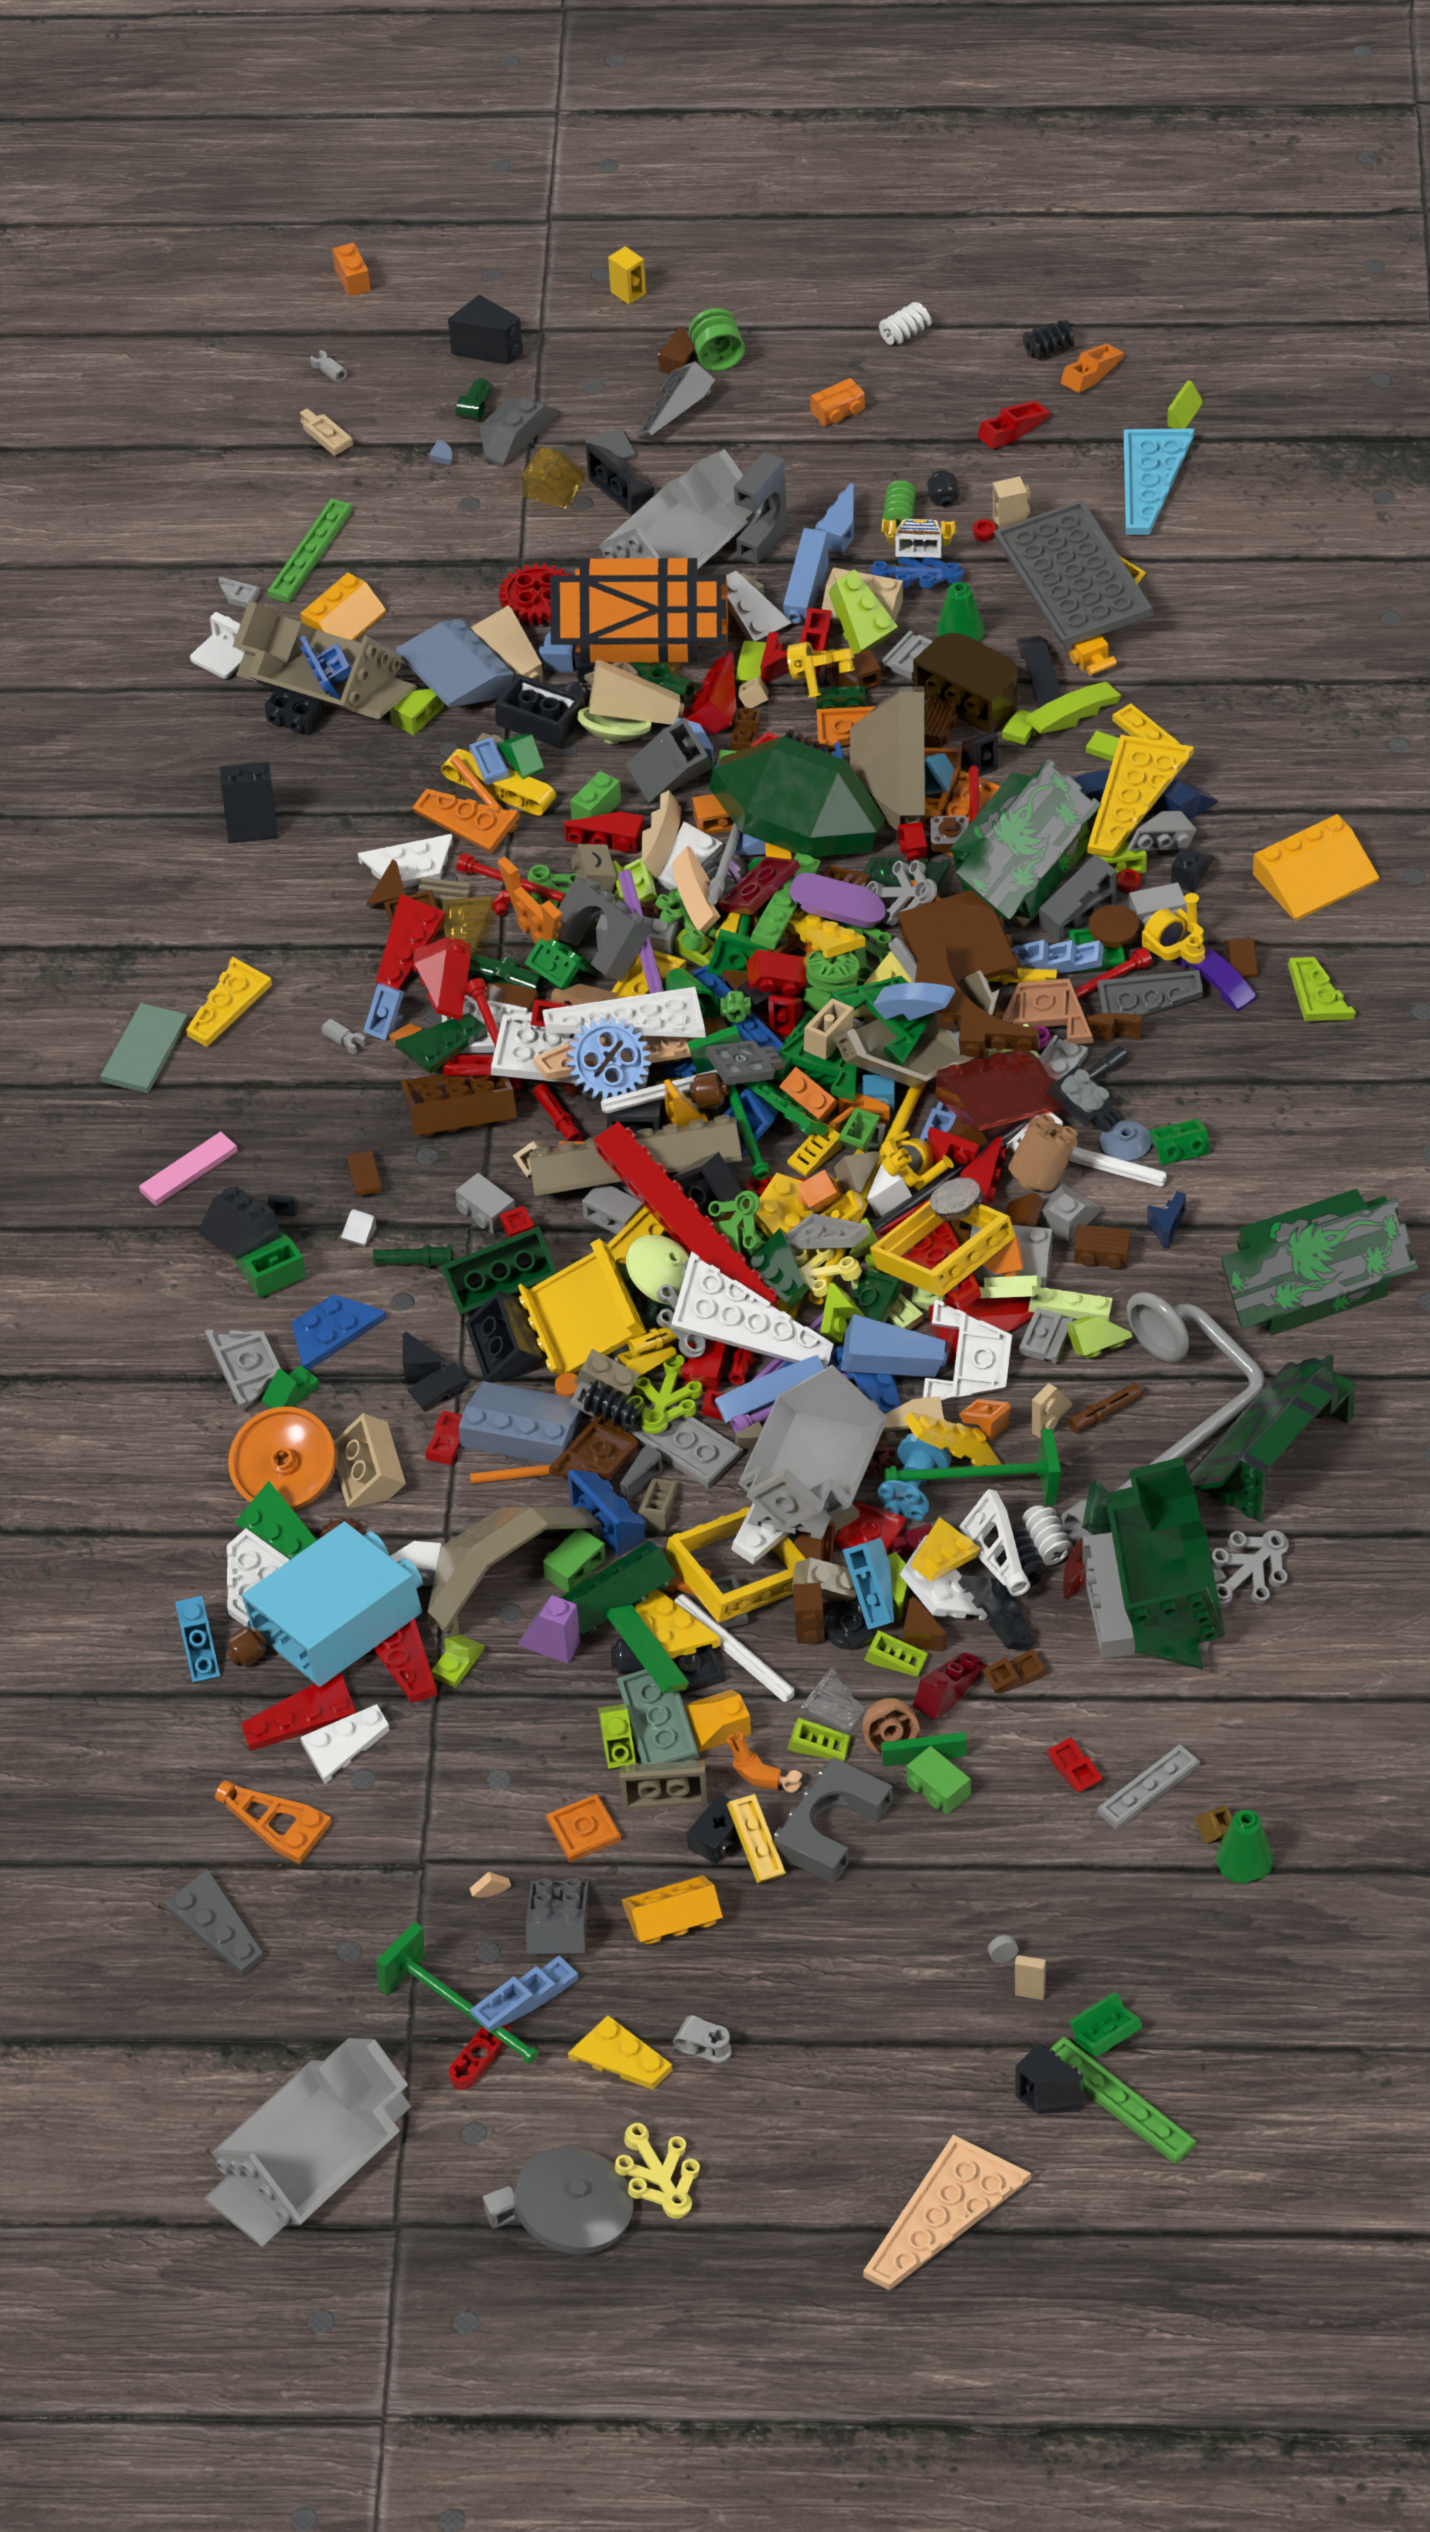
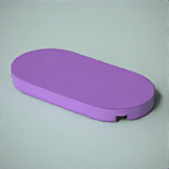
M812 873L797 875L790 885L789 891L795 903L798 901L801 904L800 908L816 916L858 927L872 928L882 921L886 913L882 900L874 892L862 886Z

